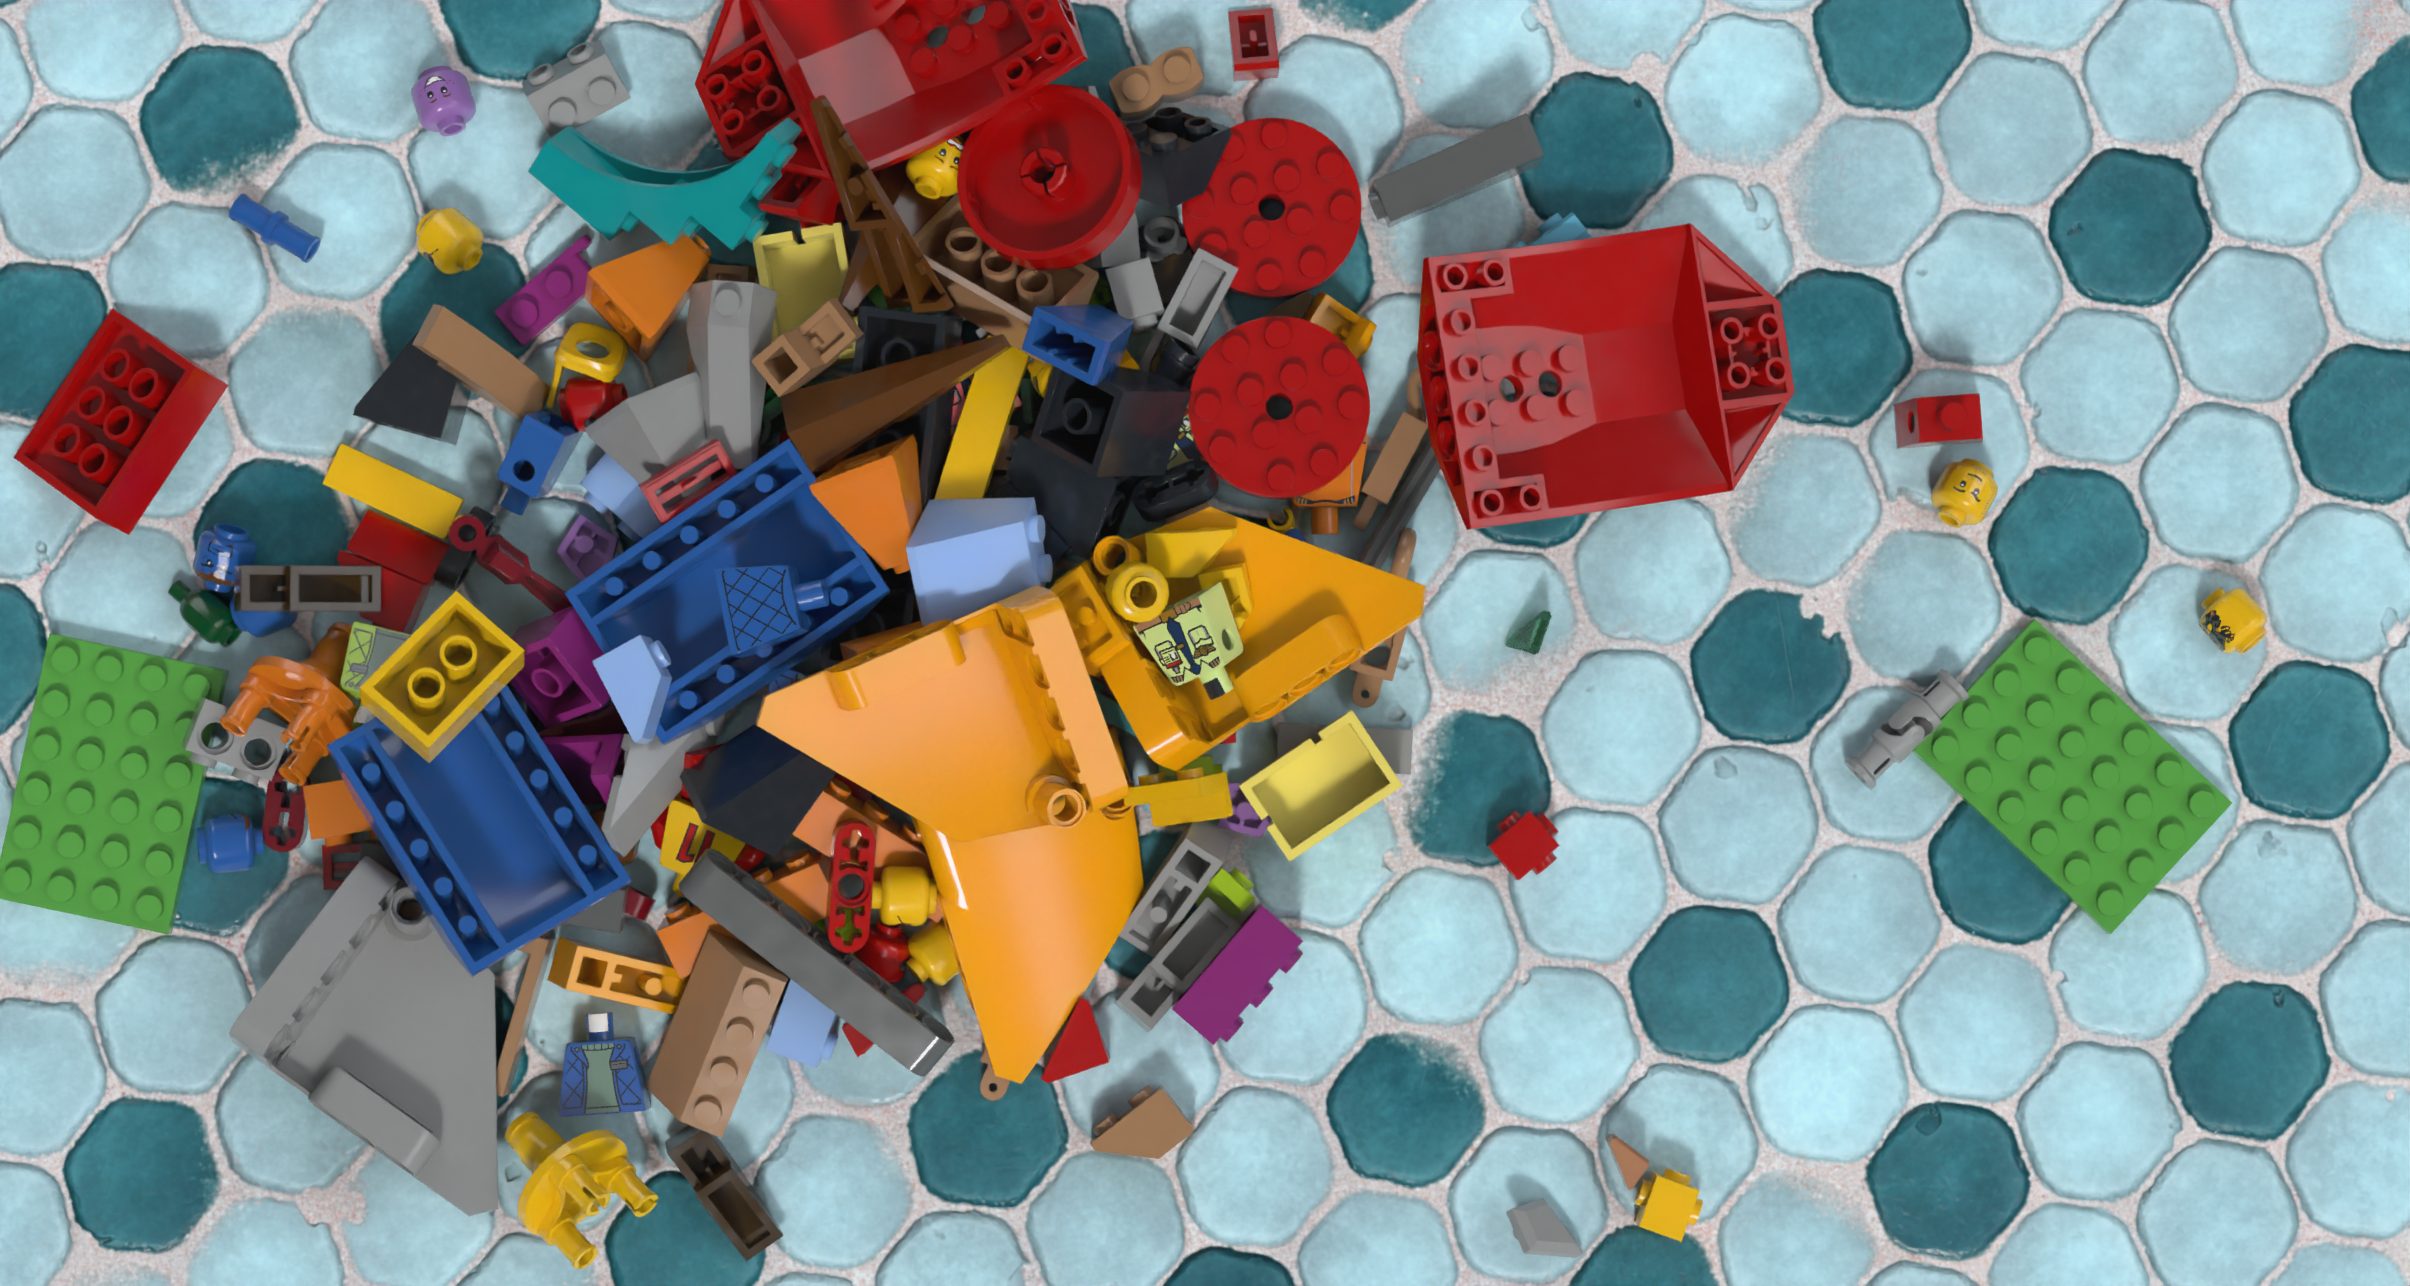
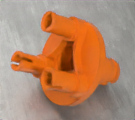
M336 622L327 629V634L320 639L306 660L294 662L277 656L257 658L239 686L240 694L226 714L220 719V724L223 728L239 737L246 735L247 730L263 707L286 723L288 727L281 733L280 738L284 743H288L290 738H292L293 741L288 747L293 749L284 764L280 766L279 773L292 784L304 785L320 758L329 755L330 752L327 745L355 730L352 726V721L357 708L340 690V681L352 626L349 624Z

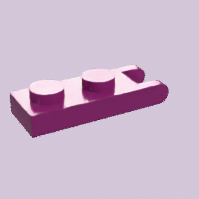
M587 234L578 239L494 311L524 347L532 343L584 298L587 273L592 269L581 255L593 242Z

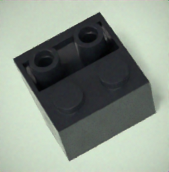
M1177 107L1159 109L1155 112V116L1145 121L1127 124L1126 126L1136 142L1141 159L1142 183L1139 199L1172 209L1203 194L1231 138V128L1212 122L1208 117H1197L1182 112Z

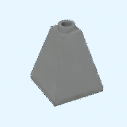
M697 371L625 399L585 428L590 439L640 484L707 443L701 379ZM709 458L655 490V494L660 493L709 463ZM711 475L662 505L669 508L711 482Z

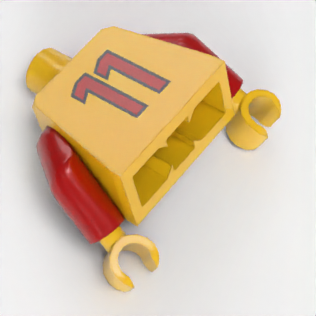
M681 791L650 826L654 843L661 850L660 864L677 872L672 889L676 894L684 898L686 897L678 887L679 882L706 849L710 848L719 851L746 872L759 865L767 854L702 823L691 799L682 796Z

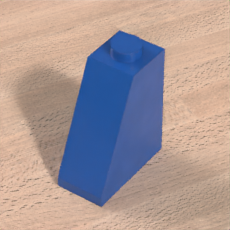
M1101 305L1035 306L1022 350L1090 385H1098L1121 364L1134 322Z

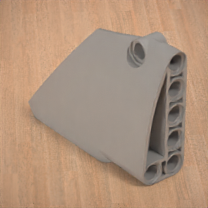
M365 856L348 875L234 1022L229 1035L235 1045L307 1095L308 1100L315 1107L469 1217L498 1209L495 974L489 968H486L471 977L448 950L424 911L416 920L407 921L402 919L398 915L400 908L409 902H416L418 904L419 902L406 882L369 856Z

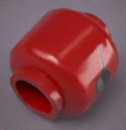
M586 374L571 376L566 382L565 388L559 391V407L562 418L566 424H572L579 432H586L585 428L625 399H628L624 383L617 384L615 379L612 382H603Z
M877 919L876 924H870L867 942L861 949L853 952V955L890 984L898 983L904 978L907 970L906 962L911 957L908 947V940L910 938L902 932V925H887L881 919Z

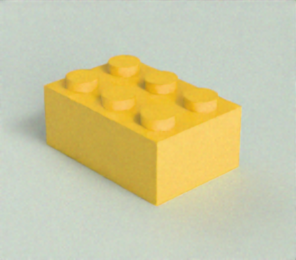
M455 591L359 687L361 704L430 763L524 667L525 650L460 593Z

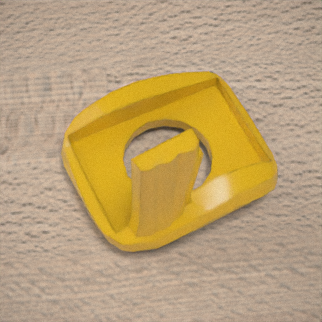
M586 322L573 324L565 333L554 352L555 366L546 406L553 408L565 368L586 374L603 382H612L618 376L625 363L627 355V343L616 332ZM581 342L598 343L604 346L610 354L604 358L588 357L580 353L576 345Z

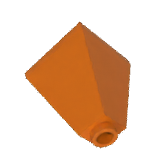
M684 235L671 246L665 241L656 243L592 268L587 273L584 299L645 363L652 357L689 299L692 284L699 283L707 271L712 252L708 245L697 235L692 238Z
M913 434L837 462L826 469L809 485L816 499L884 571L893 568L895 574L910 570L906 545L922 515L917 442Z

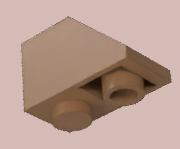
M1147 1085L1128 1100L1132 1107L1120 1118L1111 1113L1092 1129L1097 1136L1091 1139L1090 1145L1095 1151L1160 1159L1193 1133L1195 1127L1162 1085L1154 1091Z

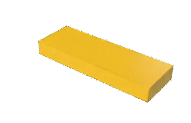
M343 443L340 444L322 483L443 540L448 539L449 525L459 515L465 502L464 499Z

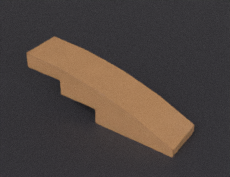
M433 304L412 345L437 360L438 366L462 380L463 386L522 423L526 414L542 410L551 388L548 384L475 327L444 306Z

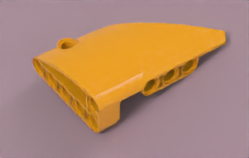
M1106 723L1128 787L1134 786L1129 777L1115 726ZM1060 795L1053 802V815H1057L1063 810L1065 806L1064 795ZM1124 799L1084 815L1082 821L1074 828L1061 829L1053 825H1046L962 844L911 816L917 836L925 847L938 887V905L965 992L976 1014L995 1076L1020 1084L1023 1083L1094 978L1144 891L1134 812L1135 805L1125 807Z

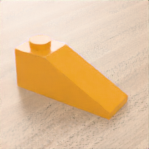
M559 937L547 980L566 990L675 1015L691 975L680 979L674 966L602 946Z

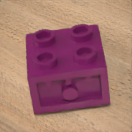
M624 735L544 737L542 741L583 805L604 803L607 805L613 778L616 775H623L625 767V751L621 748Z

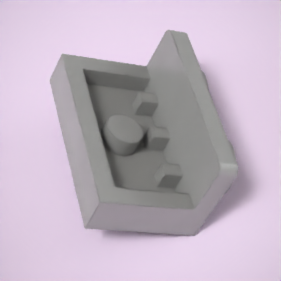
M596 41L592 44L584 42L575 46L567 53V58L552 66L549 63L538 66L528 74V79L522 82L526 97L550 137H553L569 125L577 128L631 98L601 41Z

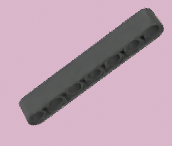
M710 848L706 849L679 882L678 887L688 900L912 1073L925 1077L954 1043L953 1035L942 1023L853 954L835 949L827 938L826 933L719 851Z

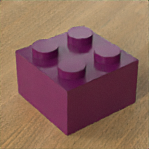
M573 606L523 625L510 637L525 650L524 667L510 683L546 728L599 709L611 698L592 662L604 655V653Z

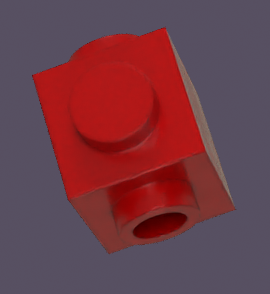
M1516 810L1495 827L1500 834L1486 845L1514 879L1518 881L1531 870L1536 875L1545 870L1557 859L1552 852L1560 846L1553 838L1558 833V830L1542 812L1535 817L1531 811H1526L1520 815Z

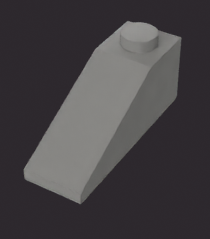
M1206 820L1190 822L1174 843L1140 896L1119 936L1154 958L1223 864L1233 837Z

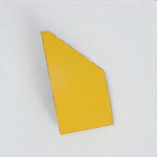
M1201 527L1196 530H1153L1145 533L1147 564L1154 566L1162 572L1165 578L1195 577L1202 570L1209 568L1224 546L1234 539L1238 534L1237 527Z
M1245 562L1202 570L1198 574L1201 589L1204 590L1221 582L1239 631L1254 608Z

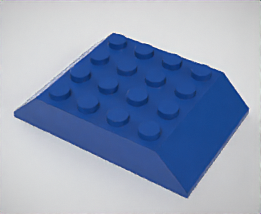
M790 438L565 592V595L604 654L639 635L650 637L653 642L659 640L666 649L671 660V664L667 666L672 680L656 730V735L663 745L719 718L858 623L891 591L865 550L812 494L809 485L817 478L809 470ZM789 565L797 569L800 584L819 579L824 580L829 596V606L806 611L809 625L807 633L749 657L738 658L731 656L714 569Z
M507 685L430 763L377 717L327 745L352 798L444 944L471 977L632 881Z

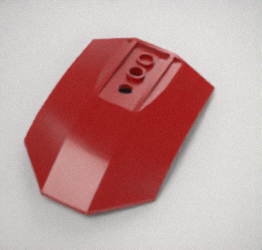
M725 0L696 78L695 86L726 156L737 160L747 156L755 149L767 132L789 117L802 130L793 142L797 151L780 170L835 182L809 103L820 95L826 96L869 168L874 172L932 149L980 125L1081 64L1088 57L1070 0H890L877 11L869 0ZM979 6H985L983 18L977 23L969 24L971 12ZM938 26H946L948 29L946 41L939 47H929L928 37L930 32Z
M1691 223L1589 239L1435 256L1423 259L1417 360L1430 442L1467 530L1587 514L1733 491L1795 392L1781 303ZM1543 372L1551 373L1557 380L1558 389L1553 397L1545 396L1539 388V378ZM1503 378L1508 379L1514 386L1515 394L1511 402L1505 400L1500 393L1499 386Z

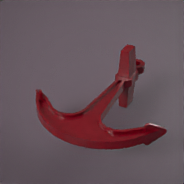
M462 514L451 521L448 530L451 543L462 551L476 549L477 563L494 574L505 585L521 584L553 613L573 606L565 595L566 591L531 570L526 553L513 546L500 534L485 536L486 530L478 517L472 514ZM466 524L472 525L476 530L475 536L468 541L462 540L458 535L460 527ZM612 699L607 706L598 712L578 716L548 728L544 727L537 730L541 739L544 737L629 734Z

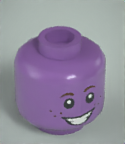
M436 66L423 71L418 76V81L411 90L412 100L421 126L429 131L440 132L442 136H452L462 132L466 128V123L476 113L475 102L466 76L459 71L452 70L449 66Z

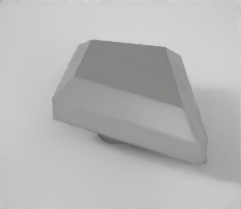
M1544 1198L1512 1208L1506 1212L1513 1227V1235L1519 1241L1524 1254L1576 1258L1583 1254V1250Z

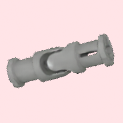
M1941 669L1937 673L1938 678L1919 696L1913 695L1885 724H1882L1871 735L1873 740L1854 758L1849 756L1844 763L1849 770L1870 790L1876 786V780L1894 762L1900 764L1916 746L1942 724L1941 718L1959 701L1964 702L1969 698L1966 690L1946 670ZM1913 717H1916V723L1912 720Z

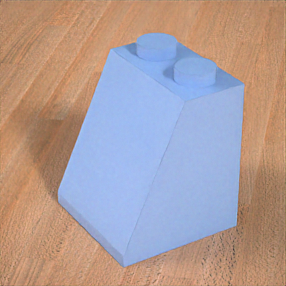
M1034 497L937 499L928 501L906 545L922 626L940 620L959 619L1032 586L1044 587L1046 582L1051 581L1053 574L1052 558L1050 554H1045L1043 546L1045 521L1042 515H1037Z

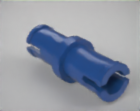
M244 193L234 201L229 211L230 219L261 235V241L269 246L276 244L299 257L305 263H308L318 251L321 243L319 237L313 236L289 222V216L283 212L276 211L274 213L253 201Z

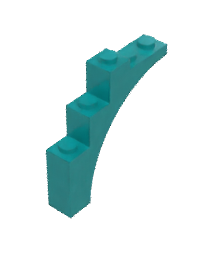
M788 117L767 132L755 149L739 160L711 169L676 171L649 167L627 160L589 140L569 125L546 141L528 172L609 241L624 230L628 234L632 233L643 222L671 246L684 235L692 238L704 226L728 248L734 250L745 240L751 243L755 242L768 227L769 222L764 219L768 212L760 210L759 202L776 182V179L771 176L775 169L783 168L797 151L793 142L802 128Z

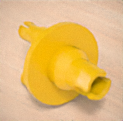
M535 1112L523 1113L508 1126L504 1136L512 1150L516 1151L523 1164L532 1172L518 1201V1218L531 1233L540 1235L548 1245H555L575 1269H583L593 1262L598 1254V1249L576 1228L577 1223L587 1216L599 1214L600 1211L597 1209L599 1206L605 1209L610 1201V1193H616L636 1217L648 1214L656 1206L658 1196L638 1178L636 1168L627 1159L625 1144L615 1133L609 1130H594L566 1142L552 1127L539 1118L540 1115Z

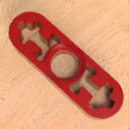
M855 818L846 819L836 826L832 834L825 932L833 947L844 953H851L861 949L868 940L876 838L871 828L864 821ZM852 830H858L859 835L866 839L865 843L857 844L855 856L858 862L865 861L864 867L854 863L839 865L841 859L850 862V849L847 844L842 843L843 838L851 837ZM847 874H857L863 880L861 892L854 897H844L838 892V883ZM838 904L847 908L862 906L861 911L851 909V922L859 930L858 933H851L848 941H843L840 933L835 932L836 928L844 927L846 915L843 908L836 910Z

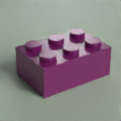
M1259 903L1244 920L1233 937L1184 994L1172 1005V1010L1211 1044L1214 1045L1219 1038L1227 1043L1244 1023L1239 1015L1249 1003L1257 1008L1273 990V985L1268 981L1279 969L1286 974L1303 955V952L1298 948L1303 940L1263 904Z

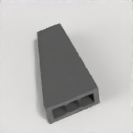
M1525 113L1374 180L1372 184L1374 193L1369 194L1368 199L1377 220L1385 218L1388 227H1391L1534 169L1538 166L1544 154L1529 117Z

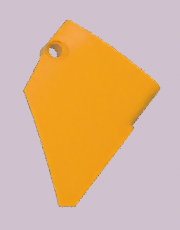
M1208 507L1154 530H1196L1201 527H1237L1238 534L1224 546L1215 557L1216 560L1209 567L1214 568L1245 562L1250 581L1254 608L1238 631L1243 644V653L1224 665L1235 688L1218 698L1210 700L1199 677L1179 686L1172 684L1136 634L1133 626L1137 622L1128 621L1118 614L1116 616L1132 643L1100 665L1099 669L1150 758L1161 766L1174 771H1180L1250 722H1261L1275 716L1421 617L1426 586L1289 537L1213 507ZM1145 533L1128 540L1119 536L1103 538L1096 545L1092 558L1084 560L1055 580L1054 585L1080 566L1089 569L1106 598L1105 586L1107 578L1116 568L1117 557L1122 552H1126L1124 562L1136 560L1147 563ZM1198 575L1190 578H1166L1169 587L1167 606L1202 591Z
M1038 585L1018 592L957 620H940L923 626L765 695L755 724L960 844L1046 825H1053L1061 829L1074 828L1082 821L1084 815L1129 796L1126 777L1064 606L1055 592ZM1060 795H1064L1065 806L1059 814L1053 815V802Z

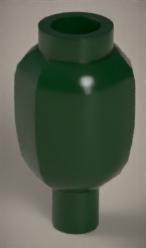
M181 580L176 581L170 587L168 594L180 603L182 619L206 642L210 644L220 643L224 648H227L239 638L242 630L235 624L230 607L219 597L207 590H191Z

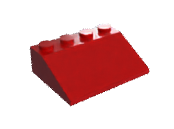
M112 308L13 458L94 518L130 535L228 385Z

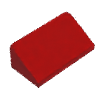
M368 510L349 541L346 550L433 587L436 581L434 579L435 573L450 545Z

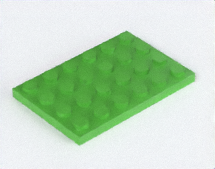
M2036 619L2031 620L1966 690L1969 698L1964 702L1959 701L1941 718L1942 724L1912 750L1922 762L2107 934H2112L2232 804L2224 794Z
M49 633L0 858V899L149 931L172 934L208 767L188 760L191 751L185 750L181 745L200 697L222 704L229 671ZM216 722L206 725L202 730L201 739L206 747H213L218 724Z

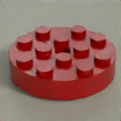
M1058 84L1045 85L1014 106L974 127L965 142L957 172V190L961 209L967 222L978 237L1001 257L1018 266L1049 271L1065 269L1084 263L1111 245L1130 221L1138 203L1142 183L1140 154L1127 126L1096 96L1079 88ZM1055 170L1053 177L1046 182V187L1042 183L1047 173Z
M1259 118L1249 120L1231 127V138L1204 193L1182 203L1184 233L1193 255L1200 248L1239 268L1229 288L1230 291L1258 300L1275 301L1290 299L1318 288L1328 281L1344 264L1353 248L1360 226L1361 194L1356 175L1348 159L1338 146L1323 133L1304 123L1290 119ZM1267 196L1269 199L1277 200L1284 207V214L1277 220H1267L1259 212L1258 208L1266 200Z
M1270 316L1258 318L1238 325L1228 331L1203 356L1190 387L1192 394L1188 403L1189 428L1194 444L1203 461L1207 462L1213 473L1226 484L1240 492L1258 498L1271 500L1293 499L1309 495L1327 486L1339 477L1355 458L1363 443L1369 424L1370 398L1364 373L1353 353L1338 337L1327 329L1296 317ZM1275 396L1284 398L1289 404H1292L1289 417L1283 420H1276L1270 417L1266 411L1268 400Z

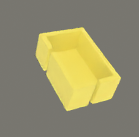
M841 222L833 223V226L822 225L801 229L802 238L806 244L798 245L797 237L792 231L760 236L753 242L759 283L761 286L777 291L771 343L782 333L798 328L829 300L839 299L851 263L846 229ZM850 316L858 326V316ZM856 341L838 356L840 359L830 367L854 363Z
M1349 710L1319 730L1317 734L1321 741L1314 744L1311 738H1307L1238 785L1260 819L1263 820L1269 815L1273 820L1266 828L1289 862L1403 786L1353 710Z

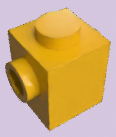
M1666 1168L1664 1175L1652 1171L1650 1179H1642L1638 1187L1634 1204L1640 1207L1634 1222L1641 1228L1682 1242L1687 1225L1694 1226L1703 1205V1200L1697 1198L1700 1191L1695 1186L1690 1185L1692 1177L1670 1168Z

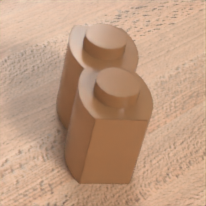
M1178 47L1162 53L1151 65H1136L1119 72L1109 82V89L1122 120L1132 121L1149 116L1163 102L1175 103L1190 98L1203 87L1204 75L1192 48Z

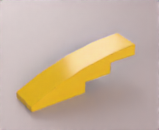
M1012 345L1009 350L975 372L934 500L983 499L985 497L1002 449V441L1016 404L1017 393L1030 359L1029 355Z

